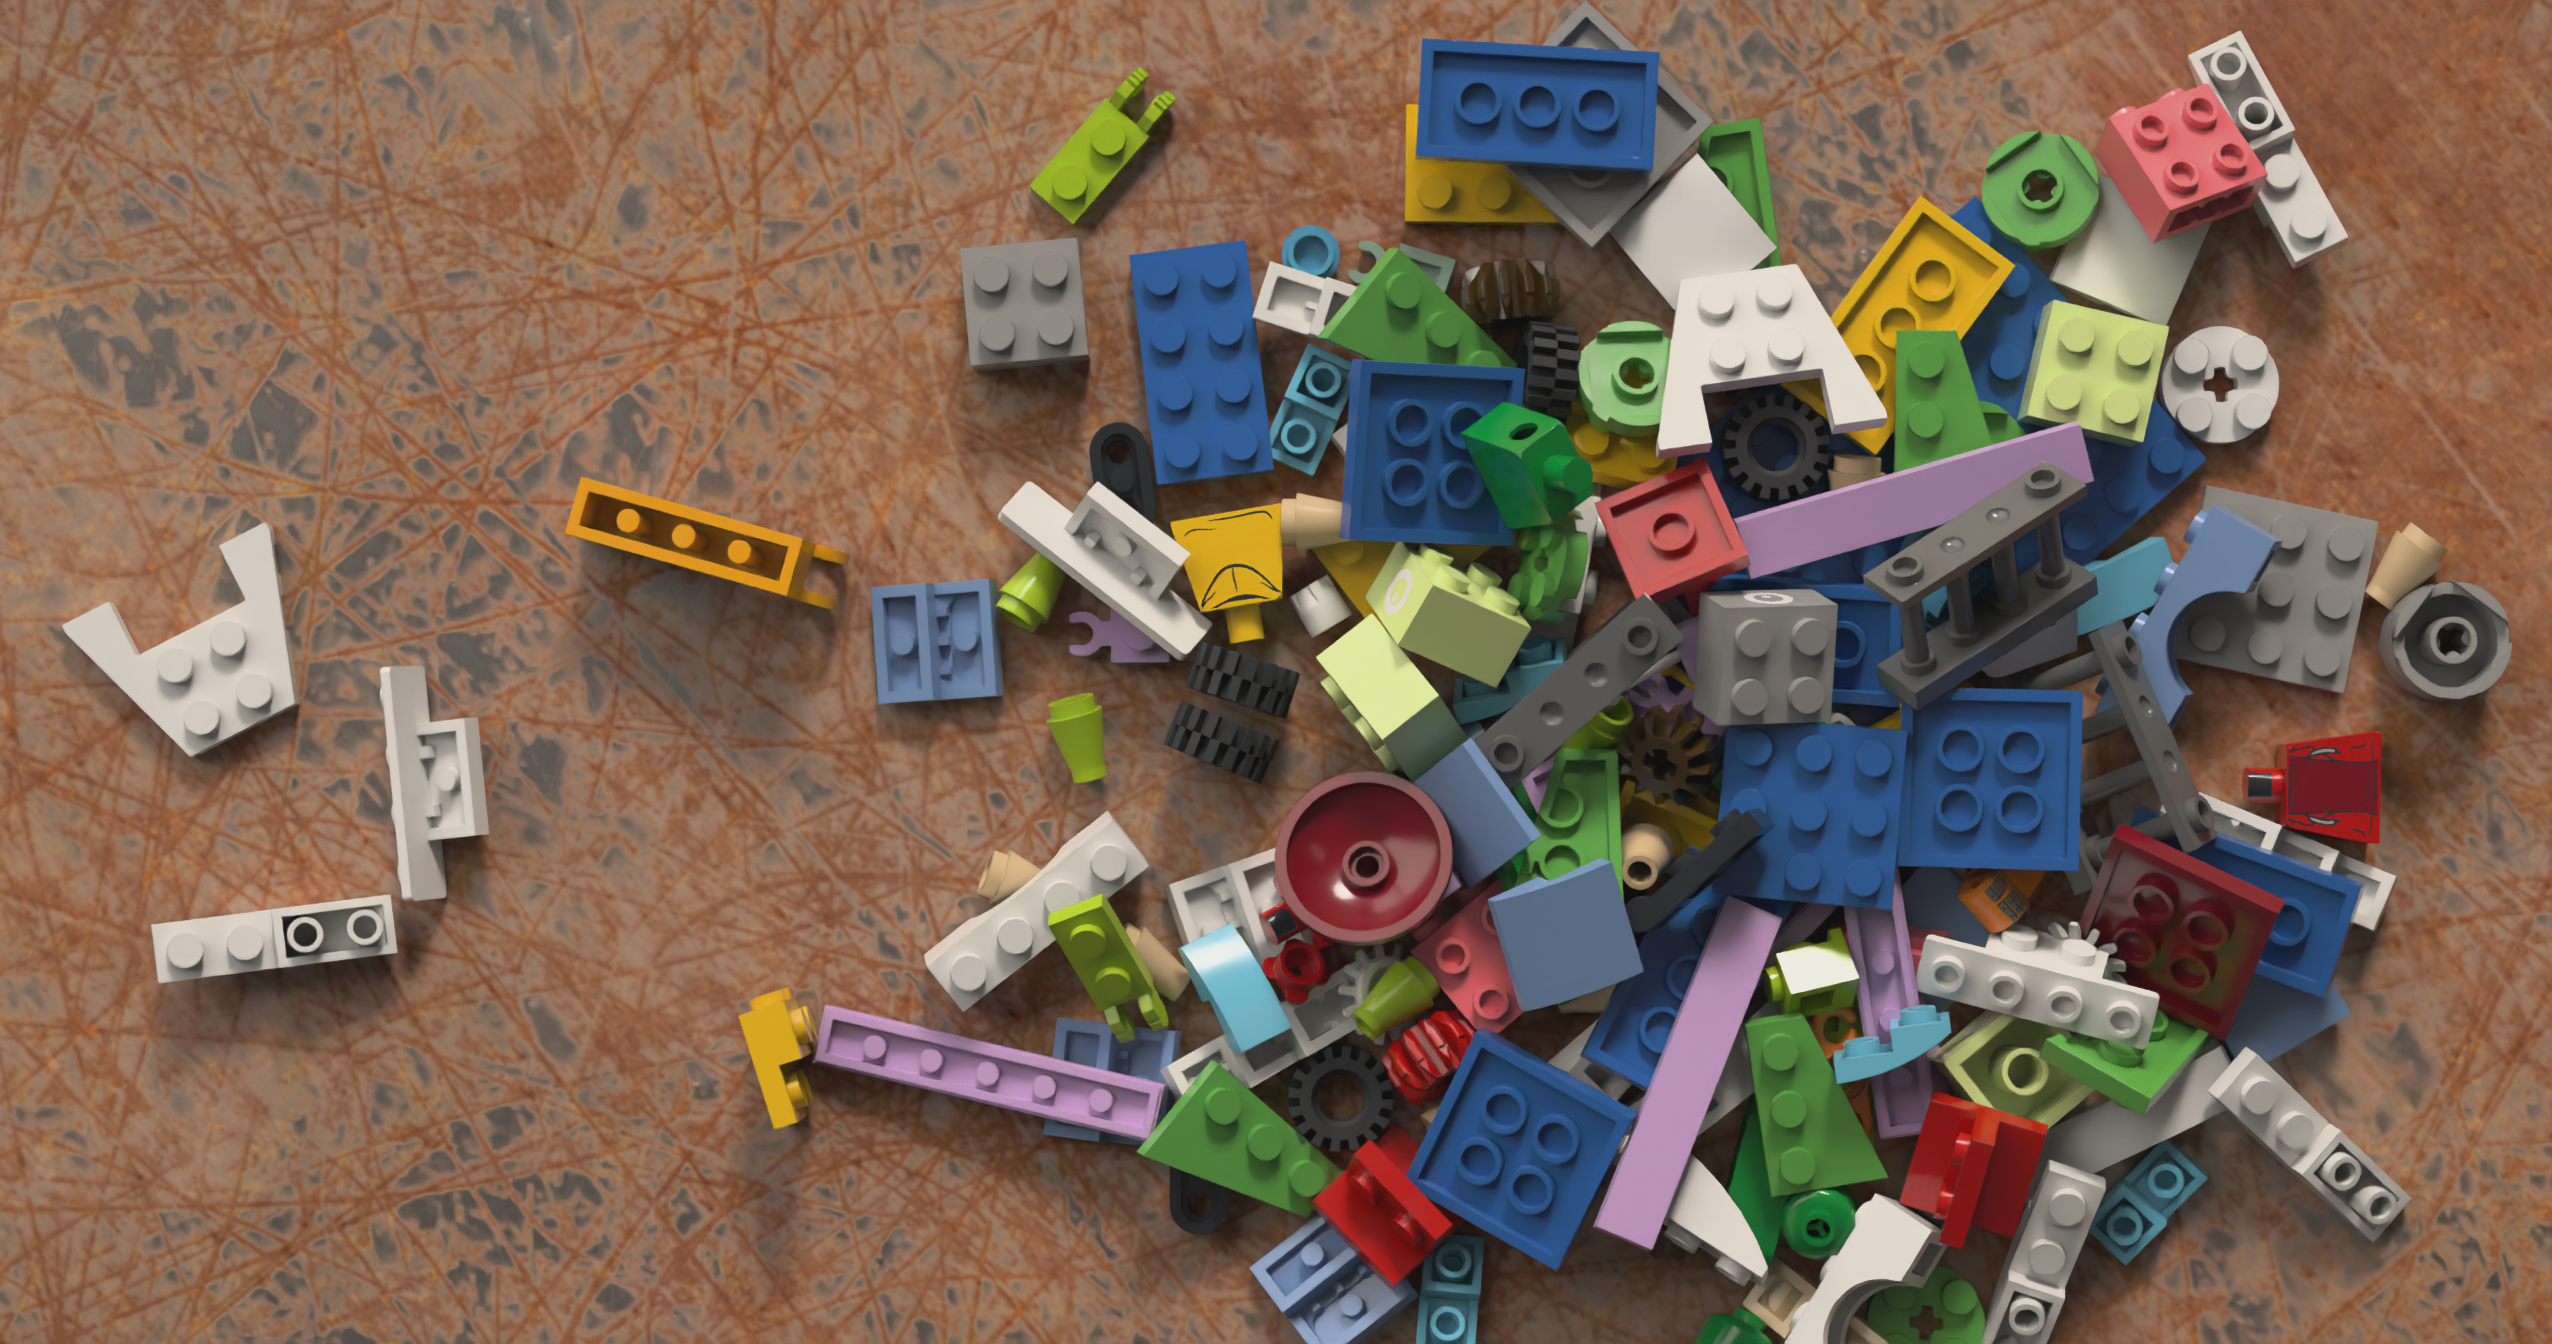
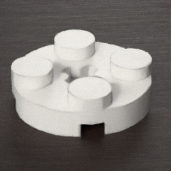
M2208 327L2190 334L2176 345L2172 353L2167 357L2159 374V398L2163 410L2181 430L2188 433L2186 435L2206 444H2228L2246 438L2267 423L2278 399V371L2273 358L2268 353L2267 346L2258 337L2248 335L2242 330L2233 327ZM2214 369L2223 370L2225 378L2232 379L2234 383V390L2226 392L2224 402L2216 401L2214 392L2205 391L2203 387L2204 380L2213 378Z

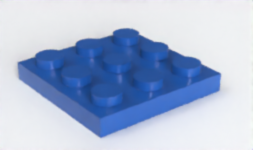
M1352 359L1340 538L1364 541L1512 546L1513 529L1507 528L1460 434L1502 402H1509L1522 407L1525 369Z
M1952 688L1918 711L1901 699V730H1908L1898 840V866L2079 871L2083 691Z
M1821 722L1727 725L1718 822L1735 808L1742 814L1746 810L1760 808L1775 827L1713 882L1712 893L1892 910L1908 730Z
M1482 1027L1476 1031L1406 1177L1428 1199L1557 1271L1563 1266L1638 1113L1487 1028Z

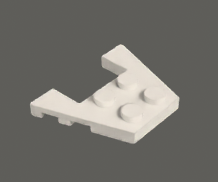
M1797 264L1681 280L1678 289L1669 363L1655 450L1657 459L1710 452L1712 439L1702 394L1819 378L1832 434L1885 426L1887 420L1886 409Z
M264 522L219 545L245 597V601L140 654L114 602H107L62 625L65 633L190 757H196L299 704L289 630H286L281 597L283 595L281 575L278 573L274 545H276L275 534L271 524L268 522Z

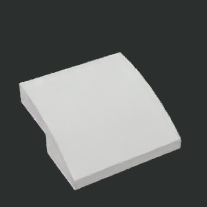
M1697 152L1645 194L1609 231L1674 310H1676L1681 280L1748 271L1753 269L1777 248Z
M2098 174L2099 209L2094 214L2088 227L2075 239L2063 245L2049 280L2098 305H2108L2135 319L2166 326L2212 222L2153 243L2112 179Z
M1275 848L1163 887L1183 946L1231 923L1260 967L1266 958L1276 957L1280 954L1286 941L1277 946L1274 945L1266 936L1259 921L1260 914L1283 902L1273 883V879L1276 877ZM1298 933L1295 936L1289 938H1296L1305 942L1301 933Z

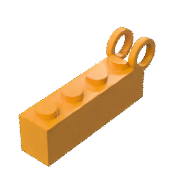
M584 477L580 478L565 534L582 540L835 611L838 599L803 589L810 562L813 556L848 566L851 555L799 537Z

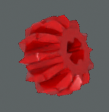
M1457 1009L1438 1011L1425 1020L1420 1019L1415 1026L1404 1030V1034L1399 1039L1391 1042L1388 1051L1382 1059V1063L1388 1071L1387 1076L1398 1092L1403 1094L1411 1104L1432 1102L1439 1095L1447 1092L1476 1030L1467 1019L1463 1018Z

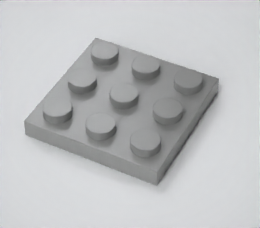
M1586 0L1543 44L1546 46L1639 51ZM1658 69L1652 173L1516 165L1500 166L1591 251L1712 126L1714 121Z
M2204 486L2198 512L2202 510L2209 514L2213 506L2222 505L2284 541L2254 592H2216L2198 601L2187 612L2177 632L2175 645L2176 659L2343 694L2379 522L2218 487Z

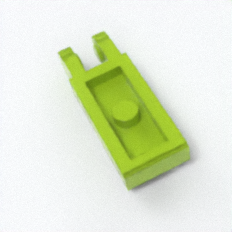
M1141 67L1135 69L1127 77L1109 101L1106 98L1029 185L1034 193L1073 226L1080 221L1150 140L1149 133L1162 120L1177 100L1169 91L1158 95L1149 105L1148 110L1137 125L1123 114L1121 110L1146 85L1149 74Z
M1104 894L1049 913L1048 927L1098 1010H1104L1108 1026L1112 1033L1115 1034L1119 1043L1124 1044L1135 1039L1133 1019L1123 1004L1135 998L1138 1000L1142 1015L1154 1032L1169 1027L1167 1011L1153 986V976Z

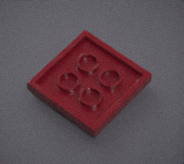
M2120 824L2112 837L2079 926L2083 940L2088 938L2093 929L2100 931L2099 937L2094 944L2097 948L2108 943L2116 945L2117 951L2109 955L2108 958L2120 959L2127 966L2125 972L2116 973L2127 981V985L2158 993L2160 1000L2157 1009L2225 1041L2235 1023L2286 901L2126 825Z

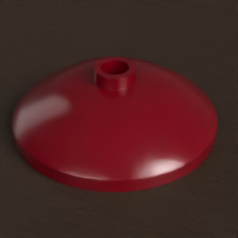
M1374 771L1342 774L1312 788L1288 813L1279 831L1275 848L1276 878L1281 893L1294 915L1306 927L1326 939L1357 946L1389 942L1408 934L1421 925L1442 901L1451 880L1454 863V850L1450 831L1443 814L1433 800L1420 788L1403 778ZM1366 863H1375L1379 866L1378 873L1371 878L1361 877L1359 870Z

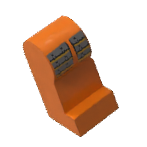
M1970 868L1966 873L1967 877L1959 888L1957 898L1989 933H1997L2011 926L2022 916L2028 906L2029 897L2046 872L2052 870Z

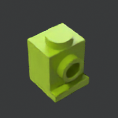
M1840 928L1829 930L1826 942L1815 945L1811 942H1800L1789 946L1782 953L1776 954L1774 966L1762 969V983L1767 999L1770 1003L1778 1002L1782 1014L1802 1011L1806 1018L1853 1005L1859 976Z

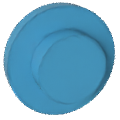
M1303 226L1294 230L1286 238L1282 248V263L1284 266L1324 279L1326 277L1330 278L1334 274L1340 260V250L1336 239L1329 231L1318 226Z

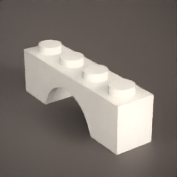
M1106 811L1064 844L1056 856L1018 891L989 911L969 919L925 953L926 966L964 1012L1056 940L1048 927L1049 913L1100 894H1104L1106 899H1108L1148 868L1149 864L1111 813Z
M1875 1193L1872 1200L1865 1202L1855 1213L1856 1226L1839 1254L1830 1256L1824 1264L1820 1273V1280L1822 1282L1811 1300L1802 1304L1793 1315L1789 1325L1791 1333L1784 1344H1845L1847 1329L1854 1313L1871 1295L1893 1286L1923 1288L1948 1245L1939 1242L1942 1230L1898 1201Z

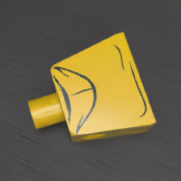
M1281 503L1171 522L1175 541L1191 553L1184 566L1201 614L1225 611L1230 644L1265 639L1259 605L1282 601Z

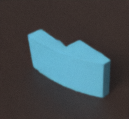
M1308 343L1270 428L1273 461L1313 478L1350 396L1352 362Z
M2149 537L2106 561L2092 560L2089 564L2082 566L2097 577L2098 595L2077 608V636L2102 628L2120 619H2125L2156 605L2160 595L2153 592L2154 587L2164 569L2172 561L2164 537Z
M1533 636L1526 638L1496 688L1467 675L1462 678H1456L1453 707L1457 723L1460 725L1481 720L1513 708L1566 661L1567 643L1565 637L1549 639L1545 636Z
M1231 923L1178 948L1201 1001H1210L1234 1054L1242 1053L1292 1028L1264 972Z
M1935 1005L1904 1008L1900 1010L1901 1018L1889 1020L1892 1043L1880 1045V1038L1876 1036L1860 1037L1845 1041V1050L1834 1051L1837 1084L1879 1075L1921 1056L1951 1033L1949 1012L1936 1013Z
M2171 1138L2150 1147L2101 1200L2089 1232L2124 1265H2127L2167 1225V1218L2208 1179V1172Z
M1451 1235L1423 1262L1415 1344H1475L1485 1238Z

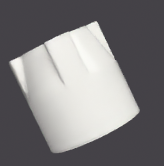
M1328 575L1288 598L1312 639L1352 615Z

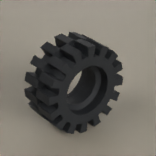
M1531 320L1525 321L1523 328L1520 329L1518 334L1519 342H1516L1514 347V361L1518 364L1516 368L1525 369L1522 407L1558 419L1566 427L1567 418H1570L1572 413L1571 402H1575L1576 398L1575 383L1576 381L1579 382L1580 371H1577V365L1581 360V352L1578 351L1580 346V337L1577 336L1578 330L1574 326Z
M1768 394L1761 398L1753 399L1733 414V417L1726 424L1723 431L1724 436L1720 442V452H1722L1723 456L1722 466L1724 472H1728L1732 479L1730 482L1737 489H1742L1746 492V496L1754 500L1758 498L1765 500V502L1776 503L1777 501H1788L1796 498L1817 483L1823 475L1821 473L1824 467L1828 464L1830 455L1827 454L1830 439L1829 434L1826 435L1823 428L1825 423L1820 415L1817 417L1811 411L1812 406L1805 401L1801 403L1794 400V396ZM1780 426L1787 429L1794 436L1797 443V456L1792 465L1787 469L1769 471L1756 462L1752 452V443L1755 435L1762 428Z
M1199 642L1185 687L1286 719L1300 673L1219 646Z
M1181 701L1163 745L1262 784L1279 741Z
M1331 1044V1046L1324 1047L1311 1054L1299 1063L1289 1083L1288 1107L1296 1128L1312 1144L1319 1148L1320 1146L1327 1148L1329 1151H1353L1360 1149L1369 1139L1375 1140L1377 1135L1387 1126L1391 1111L1393 1110V1087L1385 1068L1371 1053L1354 1045ZM1334 1075L1350 1076L1363 1089L1364 1101L1360 1111L1354 1117L1347 1120L1339 1121L1327 1117L1321 1111L1317 1102V1094L1321 1084Z

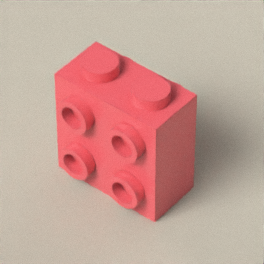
M2208 83L2184 91L2182 88L2174 89L2163 95L2157 102L2138 109L2134 106L2120 109L2106 121V128L2094 150L2095 155L2153 243L2250 208L2268 176L2267 171Z
M1497 877L1492 882L1486 878L1472 889L1468 886L1457 896L1463 906L1446 920L1439 912L1427 920L1412 934L1418 944L1410 949V952L1430 971L1441 989L1476 1030L1485 1027L1496 1034L1501 1032L1524 1012L1519 1007L1488 904V899L1504 892Z

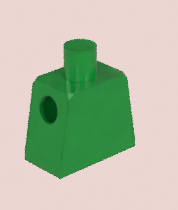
M1502 402L1460 434L1507 528L1516 529L1551 525L1559 521L1594 493L1595 486L1592 482V467L1587 460L1580 458L1565 426L1558 419L1509 402Z

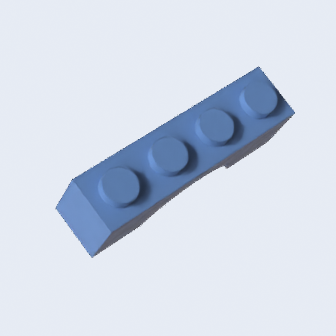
M2222 505L2213 506L2209 514L2200 510L2195 516L2183 538V541L2190 544L2179 565L2172 561L2167 565L2154 587L2153 592L2160 595L2158 602L2149 616L2141 612L2128 631L2139 643L2142 652L2141 664L2171 732L2194 695L2193 690L2183 678L2176 659V637L2183 618L2198 601L2210 594L2221 591L2254 592L2284 541ZM2104 673L2095 689V694L2102 697L2094 710L2097 713L2119 705Z

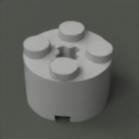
M2441 582L2421 586L2403 597L2391 611H2388L2381 627L2378 653L2391 678L2408 693L2431 701L2463 699L2484 692L2497 682L2504 673L2512 650L2508 627L2509 621L2504 608L2496 598L2476 585L2461 582ZM2450 630L2452 634L2448 642L2454 647V650L2440 652L2438 648L2441 642L2436 637L2437 633Z

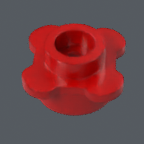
M1296 938L1287 940L1280 954L1276 957L1266 958L1261 966L1266 978L1269 981H1274L1284 991L1285 999L1294 1005L1304 1004L1309 997V992L1316 986L1326 985L1331 975L1330 969L1324 963L1321 953L1311 944ZM1291 968L1299 970L1301 975H1294L1291 972Z

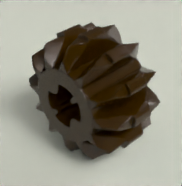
M1521 257L1484 262L1480 266H1472L1462 277L1460 297L1462 310H1465V313L1483 331L1490 329L1501 331L1505 329L1518 330L1528 320L1538 322L1551 321L1559 312L1561 292L1559 279H1556L1555 265L1539 258L1524 259Z
M1659 703L1658 705L1651 706L1645 713V716H1635L1626 727L1627 735L1619 742L1617 752L1627 758L1621 765L1620 775L1635 776L1638 780L1634 786V794L1642 793L1649 789L1653 792L1655 806L1664 804L1669 797L1680 806L1687 803L1694 794H1702L1712 783L1711 774L1720 766L1721 757L1711 751L1718 743V735L1704 734L1700 730L1704 724V715L1696 716L1690 721L1686 719L1683 703L1674 705L1669 712Z

